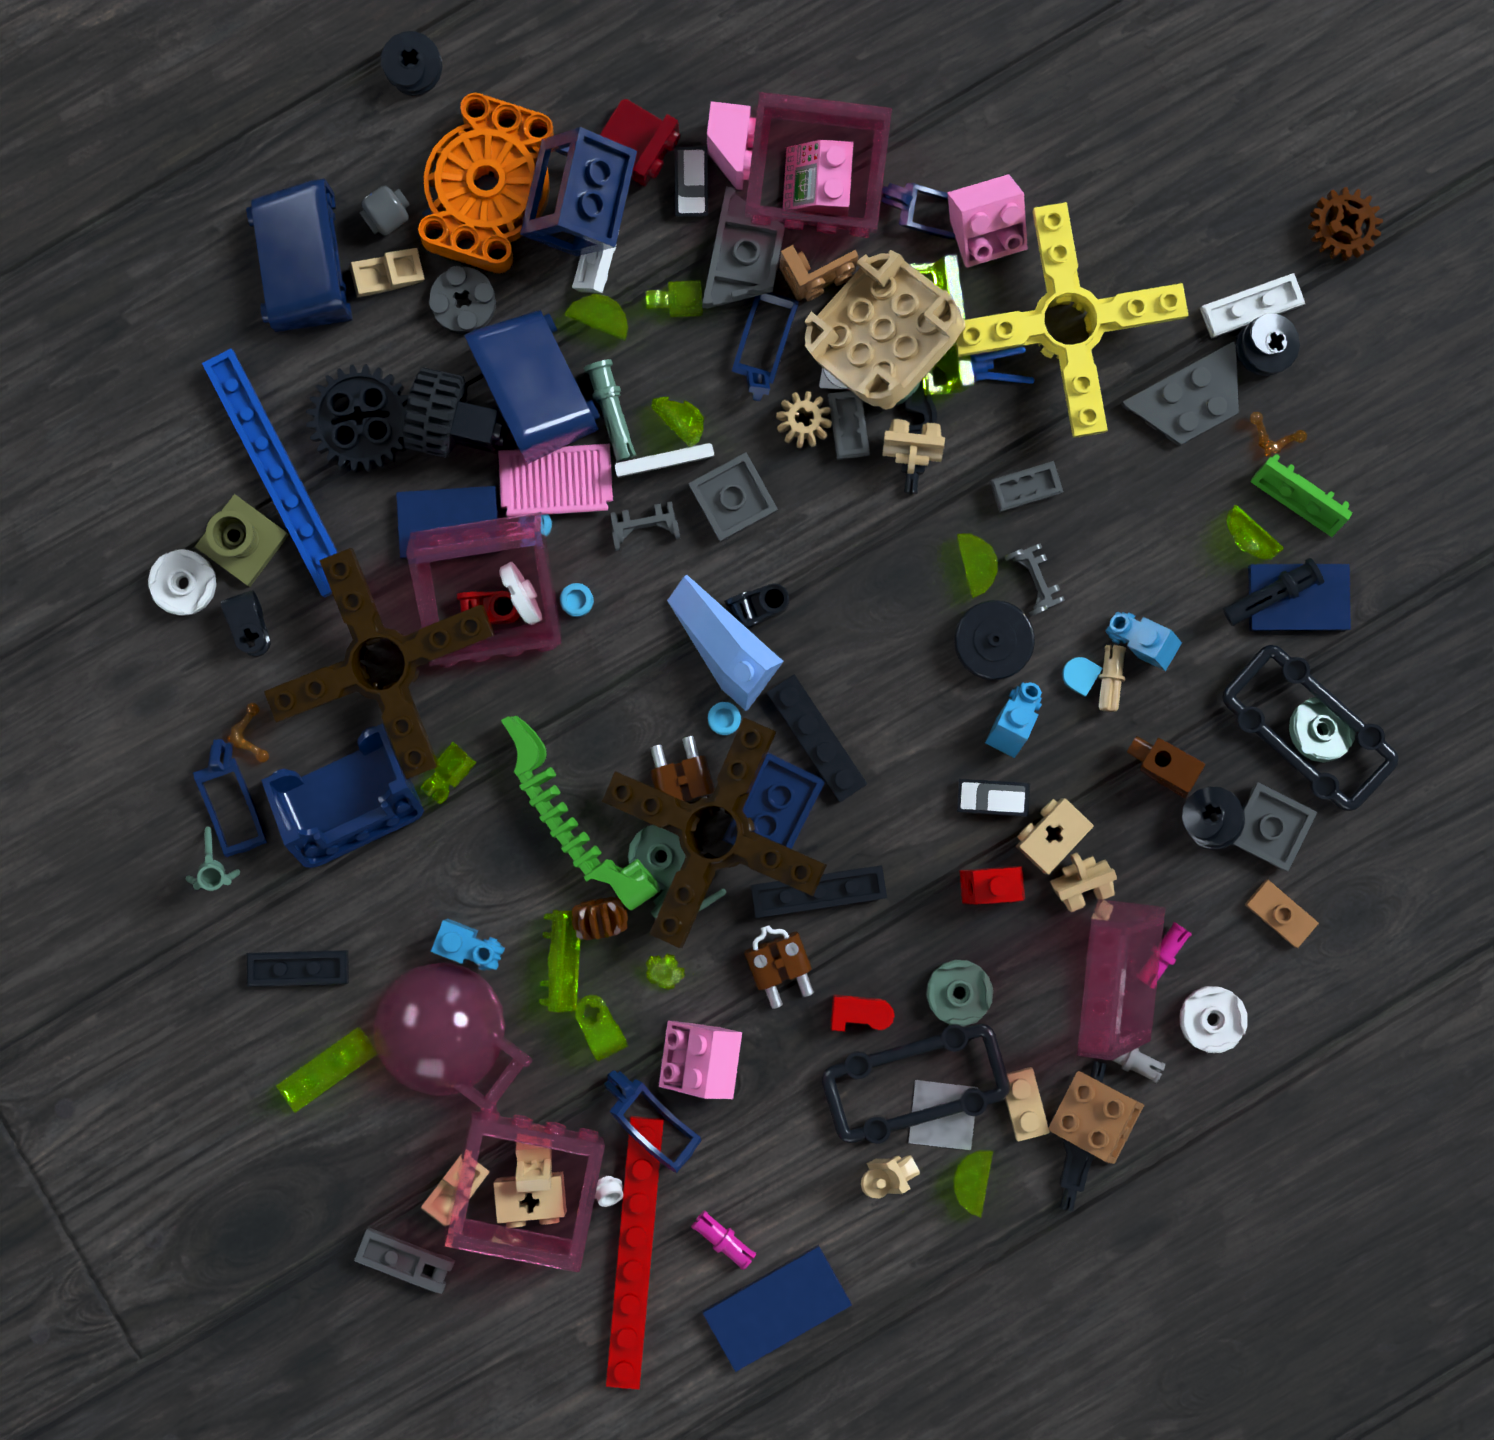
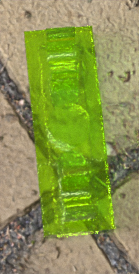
M553 910V913L544 915V919L553 921L552 932H543L544 938L552 939L548 955V977L550 979L540 982V986H547L549 988V998L539 999L541 1005H548V1011H577L580 939L576 937L575 930H573L571 921L572 910Z
M357 1027L280 1082L276 1087L294 1113H296L376 1056L378 1052L362 1029Z

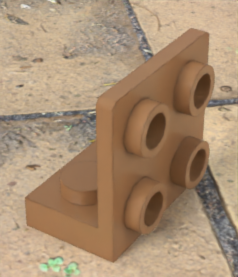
M791 245L781 251L779 268L796 300L800 301L806 298L807 301H811L824 293L823 288L835 283L836 286H839L849 281L853 276L852 273L856 270L859 255L854 250L808 274L811 268L807 258L802 251L797 254L794 246Z
M1078 1071L1049 1126V1131L1103 1161L1115 1164L1144 1104Z

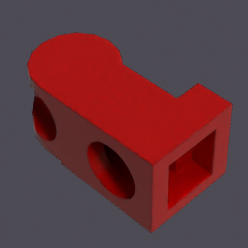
M833 995L830 1028L835 1031H845L846 1022L868 1024L873 1029L884 1030L893 1023L895 1017L894 1010L888 1002L882 999Z

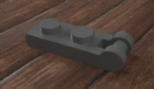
M369 1227L366 1229L354 1260L370 1268L441 1294L444 1292L447 1284L444 1281L447 1272L452 1271L455 1260L448 1256L436 1254ZM426 1264L435 1267L432 1276L422 1273Z

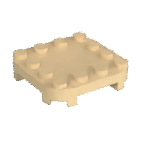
M892 250L889 251V254L880 253L872 257H868L865 254L857 262L860 269L817 316L811 311L805 320L807 329L805 333L806 344L804 346L818 364L863 401L873 406H880L882 409L893 408L897 402L907 396L954 345L965 328V321L962 318L961 310L948 291H943L904 261L900 254Z

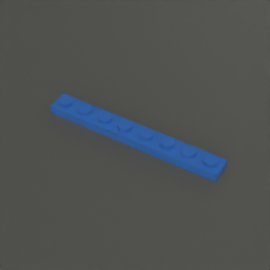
M231 348L203 362L202 365L319 592L325 598L331 595L332 591L319 560L336 554L338 551L239 359Z

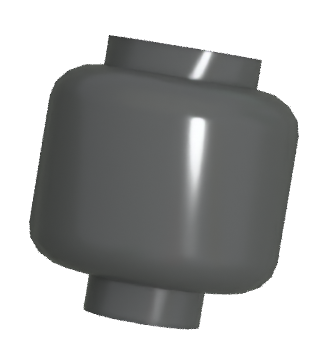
M386 185L380 186L361 202L363 210L359 213L374 234L380 232L382 235L387 236L408 221L409 216L405 208L410 206L399 188L393 192Z

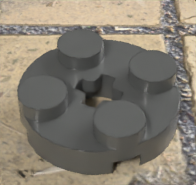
M453 266L442 273L434 282L430 291L429 305L436 320L442 327L456 334H466L465 332H472L485 327L491 321L496 310V299L491 283L483 273L470 267ZM464 292L468 293V299L471 301L469 307L463 305L461 308H457L455 297L458 294H464Z

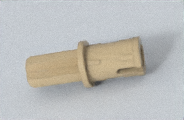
M1105 645L1103 672L1099 674V679L1102 680L1099 709L1106 712H1115L1119 708L1121 682L1125 681V677L1122 674L1126 647L1113 645L1112 648L1111 645Z

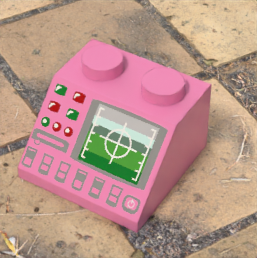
M817 140L787 147L782 213L847 218L850 203L853 142Z

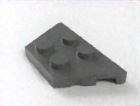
M726 186L703 298L702 308L706 309L773 292L785 226L773 217L766 216L763 210L754 203H747L736 195V190Z
M1232 342L1126 399L1121 403L1122 407L1141 417L1154 430L1164 433L1167 439L1178 446L1229 420L1239 413L1235 343Z

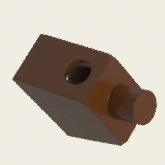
M1136 736L1126 752L1143 762L1140 768L1142 773L1184 799L1188 796L1206 765L1204 762L1161 738H1158L1155 744L1152 745ZM1164 757L1168 760L1169 765L1160 767L1155 763V759Z

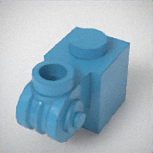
M1116 612L1110 620V626L1105 630L1109 638L1112 639V642L1117 645L1128 643V648L1137 658L1166 671L1182 644L1174 632L1145 617L1139 622L1129 612L1128 614Z
M1021 682L1019 686L1017 685L1015 689L1011 690L1009 694L1011 700L1007 701L997 716L985 742L986 744L1013 758L1016 757L1028 740L1039 715L1034 712L1035 710L1039 711L1042 705L1040 703L1042 692L1038 685L1031 682Z
M445 919L442 921L431 952L459 963H465L468 959L478 965V969L485 971L486 969L497 970L499 966L498 961L501 960L500 956L503 954L505 947L501 946V943L493 937H489V940L476 938L479 930L450 919Z

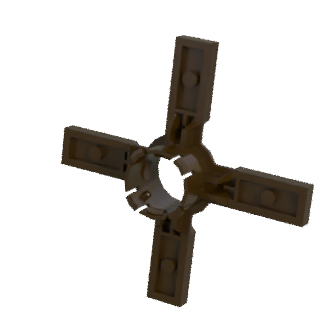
M348 548L319 560L342 619L347 624L353 640L346 650L343 661L264 691L276 723L357 691L366 698L377 700L382 712V720L406 779L440 767L408 687L419 677L420 670L417 667L495 636L484 606L482 604L404 636L394 629L384 627L353 548ZM383 638L391 640L393 646L397 644L402 651L405 666L403 675L398 682L396 681L381 689L378 688V682L370 684V676L367 673L366 665H363L360 660H364L365 652L368 649L367 645L370 646L373 643L380 642Z
M743 717L717 777L718 784L712 797L702 798L693 805L622 773L614 772L602 802L678 835L680 847L686 855L680 871L676 872L650 935L678 948H683L716 870L736 867L740 863L814 896L827 864L753 832L755 831L754 822L751 818H747L743 812L745 803L776 731ZM724 809L725 813L732 815L736 821L738 831L736 842L730 852L720 858L710 853L703 854L701 853L704 851L700 845V839L695 837L699 836L701 825L707 818L706 814L714 816L715 811Z

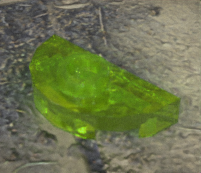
M591 294V296L574 301L565 312V316L626 341L628 334L626 315L619 303L608 296Z
M669 397L653 399L651 408L689 447L699 442L704 431V417L698 408L685 400L684 404L676 401H668Z
M1234 505L1228 511L1226 517L1228 529L1235 539L1237 546L1242 551L1249 552L1251 555L1261 559H1273L1284 549L1282 545L1241 508Z
M971 533L957 534L958 545L973 599L984 594L993 584L998 572L997 556L992 546L987 544L982 538Z
M978 1150L967 1155L958 1164L953 1176V1190L958 1202L969 1213L980 1218L983 1211L993 1150Z

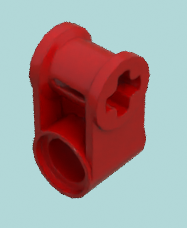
M508 591L463 592L457 594V600L461 603V612L482 604L491 625L512 623L520 617L514 605L511 613L501 616L498 613L500 601L512 599L511 593Z

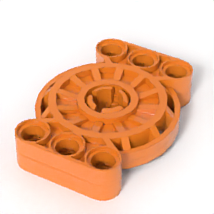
M471 93L463 98L460 106L464 125L458 126L444 135L434 146L426 162L424 191L432 214L425 216L421 220L418 231L423 246L431 253L493 273H504L513 264L510 242L522 236L520 232L541 140L554 136L553 125L550 118L543 113L480 93ZM473 109L484 111L483 115L477 118L468 115ZM504 119H513L516 122L509 128L499 125ZM538 128L547 131L546 135L540 138L533 137L531 133ZM435 164H436L435 172H432V171H433V167H434ZM548 167L536 218L542 216L548 202L550 192ZM490 171L499 180L493 189L487 191L477 188L474 184V180H478L483 175H489ZM430 186L435 188L438 198L434 202L431 197ZM432 229L443 231V234L438 239L427 237L428 232ZM463 239H471L475 242L470 249L458 247L459 242ZM495 249H502L506 252L505 256L498 260L492 259L489 255Z

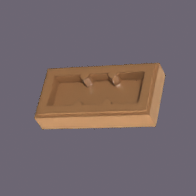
M1265 880L1245 903V906L1295 948H1299L1319 924L1269 880Z

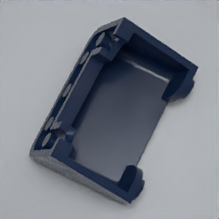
M326 179L311 180L252 199L251 206L246 208L250 227L254 226L265 298V303L260 305L263 322L270 323L271 328L275 332L353 320L351 305L346 303L344 292L346 291V286L342 281L334 226L336 218L332 210L336 209L335 196Z
M541 310L482 327L464 335L527 464L597 431L598 427L595 420L600 418L593 401H585L553 336V333L558 330L550 314L548 313L543 316Z
M383 723L366 728L357 740L360 750L301 777L292 770L279 769L271 776L261 780L284 846L303 866L312 868L326 864L415 822L423 815L424 809L411 779L405 778Z

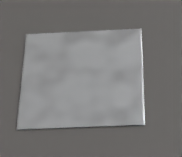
M915 1080L912 1112L960 1099L961 1094L969 1088L978 1089V1087ZM965 1112L912 1126L910 1127L908 1143L971 1150L975 1116H969Z

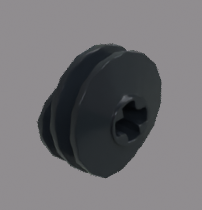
M406 31L394 35L385 44L381 54V66L387 79L404 94L410 96L425 94L433 89L440 80L443 68L441 55L435 43L424 34L416 31ZM409 60H410L411 62H413V63H414L416 60H417V62H418L416 65H413V64H411V63L408 64V65L406 64V62L409 61Z
M1276 313L1264 314L1244 326L1236 337V351L1240 362L1247 370L1256 375L1270 376L1289 368L1298 356L1300 342L1299 334L1294 324L1285 316Z
M1208 786L1197 790L1188 797L1183 807L1182 820L1188 834L1200 847L1216 850L1224 849L1234 844L1242 835L1245 826V813L1240 801L1232 792L1221 787ZM1213 813H1216L1219 818L1216 822H1212L1209 818Z

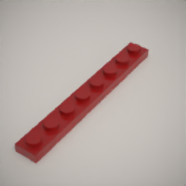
M631 1116L630 1124L661 1152L664 1119ZM630 1134L628 1138L606 1387L639 1390L660 1161L645 1150Z

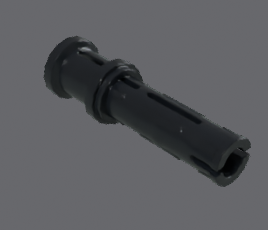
M1312 558L1306 559L1305 564L1288 573L1286 571L1279 573L1280 575L1277 576L1278 580L1227 607H1223V612L1230 625L1235 626L1237 623L1286 597L1295 599L1299 597V592L1314 584L1322 585L1324 579Z

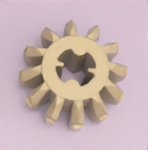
M806 391L804 401L800 400L796 392L793 393L792 401L794 405L789 401L783 400L781 406L786 412L781 411L776 414V419L784 421V423L777 426L778 432L789 431L785 437V442L790 443L794 437H797V448H802L804 439L808 440L811 447L816 446L814 435L824 440L827 434L822 428H830L832 425L831 420L823 418L830 414V408L824 407L819 409L823 403L821 396L816 398L813 403L810 402L811 392ZM803 413L805 417H812L809 421V426L805 427L802 422L796 423L799 414Z

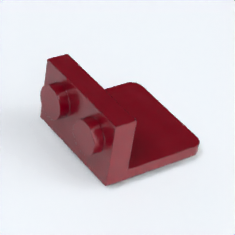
M628 99L620 101L600 134L605 138L637 151L631 179L646 187L651 178L655 179L663 167L664 161L662 160L668 150L672 151L681 137L677 119L666 114L665 118L661 120Z

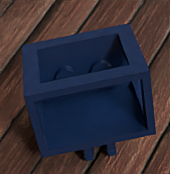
M582 127L542 139L520 235L574 256L615 248L637 151ZM551 152H557L566 156L567 160L555 212L551 215L536 218ZM564 231L574 235L575 238L573 244L549 234Z

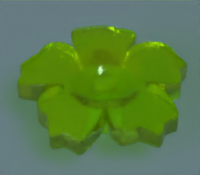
M666 953L663 960L660 956H650L646 961L648 967L646 978L651 984L659 982L658 985L661 988L667 990L674 989L675 983H679L686 975L684 968L677 967L678 961L675 960L674 955Z

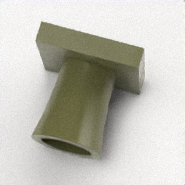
M234 494L223 510L216 513L210 519L205 534L195 547L244 584L251 587L290 534ZM240 533V539L234 542L235 536Z

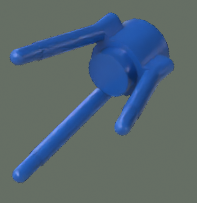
M1025 347L965 356L967 375H976V381L990 379L1029 384L1035 381L1033 377L988 372V369H994L993 359L1024 353L1026 351Z

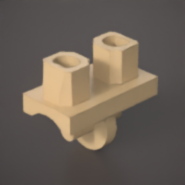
M900 419L892 420L889 431H885L882 456L896 457L895 463L908 464L907 474H914L915 465L928 466L929 461L942 462L945 437L941 436L939 424H923L922 434L909 433V422Z
M1076 852L1070 855L1072 865L1062 868L1064 876L1050 881L1054 892L1064 902L1068 910L1073 912L1086 905L1082 893L1093 889L1098 900L1114 896L1113 881L1117 880L1115 870L1110 868L1106 860L1096 863L1093 856L1082 860Z
M911 1155L903 1158L894 1156L891 1159H874L867 1163L870 1170L861 1179L862 1191L866 1196L876 1199L882 1198L886 1194H903L910 1190L907 1181L919 1175L920 1171Z

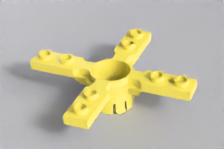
M1067 202L1035 207L1032 213L1047 293L1039 300L1036 309L1032 311H1014L964 320L965 328L955 342L957 357L1038 344L1040 347L1042 344L1043 348L1040 352L1045 357L1051 359L1055 354L1057 355L1056 358L1059 359L1073 438L1106 433L1108 429L1097 368L1093 362L1092 349L1100 342L1104 332L1186 319L1189 315L1183 283L1121 293L1115 297L1097 299L1090 291L1081 288L1079 284L1078 262ZM1071 302H1074L1072 307H1075L1082 314L1085 311L1087 312L1084 321L1089 338L1082 343L1065 345L1056 341L1048 333L1045 326V312L1048 308L1057 305H1069Z

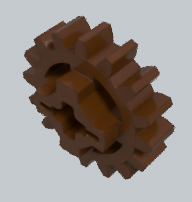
M1344 187L1339 195L1333 189L1327 194V199L1322 197L1316 203L1319 208H1314L1310 213V216L1316 220L1308 225V229L1316 230L1317 232L1311 240L1312 242L1321 241L1320 252L1325 251L1327 248L1331 250V259L1342 253L1343 261H1347L1351 258L1352 252L1356 258H1359L1364 254V249L1369 251L1375 245L1373 240L1381 236V232L1375 228L1383 223V219L1375 218L1374 215L1380 210V207H1370L1371 195L1365 199L1360 198L1361 189H1357L1352 195L1349 194L1348 187ZM1328 210H1330V213L1328 215L1331 220L1329 224L1325 226L1326 214ZM1341 221L1343 223L1349 222L1350 227L1348 225L1342 226ZM1363 223H1365V233L1363 238H1361V236L1363 235L1361 231V226Z

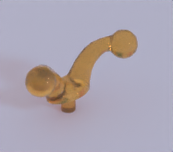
M1257 411L1250 415L1251 423L1257 425L1259 446L1265 449V456H1270L1271 452L1279 453L1284 446L1292 441L1302 443L1307 439V433L1303 430H1298L1276 442L1269 440L1263 424V415Z
M250 703L246 707L247 714L239 723L232 727L231 735L227 737L228 742H233L236 748L246 749L255 753L257 760L264 763L269 759L268 752L245 740L243 731L250 720L259 713V706L256 703Z

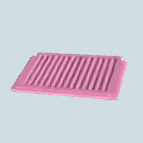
M610 444L564 446L527 464L520 449L498 451L501 508H507V517L607 511V502L613 501Z

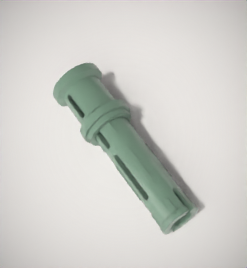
M611 359L585 366L584 371L590 376L594 389L592 394L593 400L600 405L614 449L616 462L635 457L636 452L631 442L618 398L621 389L620 386H616L610 368L613 363Z

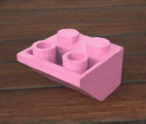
M711 101L707 129L708 155L735 189L743 190L744 180H750L752 151L747 149L754 148L756 118L750 117L751 106Z
M1009 174L947 192L950 222L964 265L967 268L1028 249L1024 192Z
M668 1021L659 1087L705 1099H733L742 1032L721 1027Z

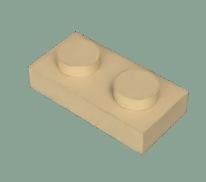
M1029 1067L1007 1073L1010 1091L1005 1100L1016 1140L1019 1142L1049 1134L1033 1068Z

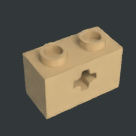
M1065 798L1060 799L1058 802L1052 799L1040 812L1043 818L1035 826L1029 823L1017 836L1021 841L1015 847L1044 874H1050L1094 827ZM1047 827L1059 828L1056 832V835L1059 837L1057 841L1046 840L1048 836Z
M563 1171L551 1172V1190L517 1192L516 1176L500 1177L494 1181L497 1223H506L507 1228L525 1226L528 1220L539 1219V1224H554L560 1222L559 1217H565L567 1208ZM528 1193H532L533 1199H539L534 1208H530L528 1202H522Z

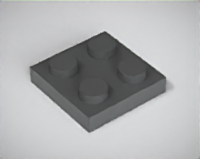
M747 452L688 483L719 542L778 512Z
M1255 782L1243 806L1245 826L1242 835L1232 845L1288 872L1317 812L1259 782Z

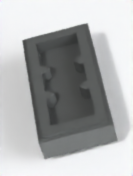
M852 391L829 393L828 402L831 410L830 416L837 460L869 456L870 450L862 399Z
M1054 461L990 481L999 513L1057 496L1064 492Z

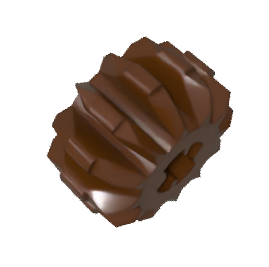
M611 896L591 899L587 902H581L572 908V926L576 937L588 941L609 938V936L618 935L628 928L627 910L618 897L614 898Z

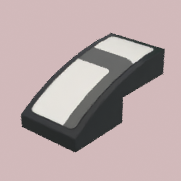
M707 146L675 147V216H708Z
M959 779L957 812L1028 817L1030 783Z

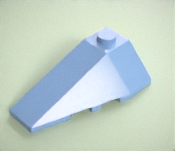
M686 575L667 601L720 688L746 711L784 661Z

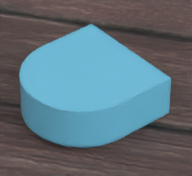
M1077 657L1065 664L1062 670V678L1067 687L1086 697L1103 668L1086 658Z

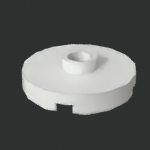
M185 549L175 550L159 557L151 567L148 578L149 589L155 603L166 612L179 616L196 614L206 608L214 597L217 586L215 572L209 561L198 553ZM186 577L189 584L185 589H181L179 581Z
M513 562L500 567L499 572L503 585L509 588L511 601L522 619L529 625L541 621L542 614L535 599L537 594L528 579H524Z
M1205 986L1193 991L1185 999L1180 1010V1027L1184 1037L1194 1047L1208 1053H1222L1234 1048L1239 1043L1242 1035L1245 1034L1247 1029V1012L1243 1002L1233 992L1219 986ZM1211 1013L1217 1015V1022L1214 1025H1209L1207 1022V1017Z

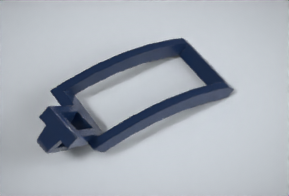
M889 183L888 187H882L880 194L883 198L881 202L901 210L900 226L956 240L954 232L912 222L917 192L948 200L946 192L915 183H906L905 188ZM892 198L900 200L902 203L894 201Z
M771 292L755 296L732 368V372L747 376L748 392H752V400L761 401L763 394L769 395V383L773 384L799 305L797 300ZM760 300L791 309L771 372L740 363Z
M222 739L213 740V745L210 748L208 767L193 772V775L211 817L225 857H229L265 844L267 839L243 775L235 758H232L233 745L225 743ZM221 753H224L223 764L220 762ZM234 771L259 836L228 847L203 782Z
M615 1070L607 1074L608 1081L604 1085L618 1101L609 1112L645 1150L671 1171L677 1173L690 1159L702 1141L701 1137L667 1110L642 1082L636 1079L631 1082L621 1071L618 1073ZM616 1085L622 1089L623 1094L615 1087ZM640 1093L666 1120L691 1139L675 1162L655 1148L623 1116Z

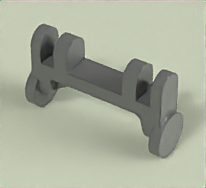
M672 501L667 502V514H662L661 503L654 505L656 516L630 520L629 511L623 510L624 522L618 523L616 513H610L614 530L612 534L615 550H621L620 544L623 543L624 539L633 530L652 526L666 529L671 534H675L676 540L681 539Z
M1041 543L1004 556L1006 561L1013 560V562H1018L1029 569L1038 590L1036 604L1033 606L1034 610L1028 612L1030 617L1065 601L1063 596L1052 599L1051 594L1060 591L1059 585L1048 588L1038 564L1048 560L1046 555L1043 554L1036 558L1033 555V552L1042 549Z

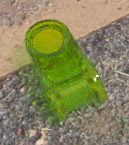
M590 994L584 996L577 1005L576 1018L585 1034L591 1052L599 1062L628 1047V1044L604 1000L597 995ZM586 1004H590L592 1008L598 1006L597 1018L593 1019L591 1015L584 1016Z

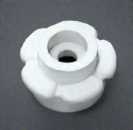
M612 1176L599 1179L591 1193L592 1198L597 1199L602 1207L616 1204L624 1196L622 1181Z

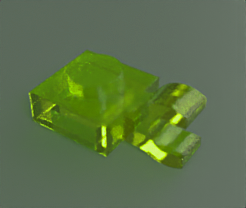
M701 280L668 282V292L661 290L646 291V309L669 308L670 317L702 316Z
M454 742L438 758L437 761L440 767L435 768L436 772L421 786V790L426 795L430 796L433 793V799L439 804L447 799L449 785L456 787L476 764V761Z

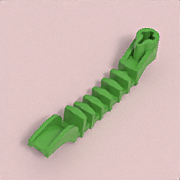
M509 716L502 719V723L517 748L518 755L514 772L521 782L519 785L521 790L526 791L531 799L529 803L532 807H536L541 815L539 817L540 820L550 828L551 836L557 838L562 844L561 849L563 852L569 853L574 860L572 862L574 866L583 871L586 882L594 879L610 884L621 902L631 911L659 893L660 889L655 878L638 859L621 868L608 859L600 863L597 857L602 852L598 846L594 845L587 851L583 849L582 845L590 840L588 834L582 832L574 837L571 830L579 825L576 819L571 817L563 822L560 818V815L568 811L566 804L561 802L553 807L549 801L561 793L559 788L553 785L543 791L540 787L541 784L556 776L554 769L549 767L535 776L532 773L546 759L544 743L536 732L518 716Z

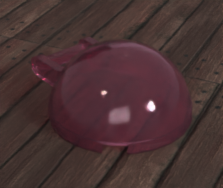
M450 963L416 967L400 976L387 989L378 1006L373 1028L378 1056L387 1071L399 1083L413 1091L434 1096L462 1093L484 1111L493 1115L498 1108L496 1103L522 1068L524 1066L528 1067L533 1061L530 1056L504 1037L503 1007L493 988L480 975L465 967ZM502 1049L513 1059L486 1096H484L472 1086L478 1083L491 1070Z

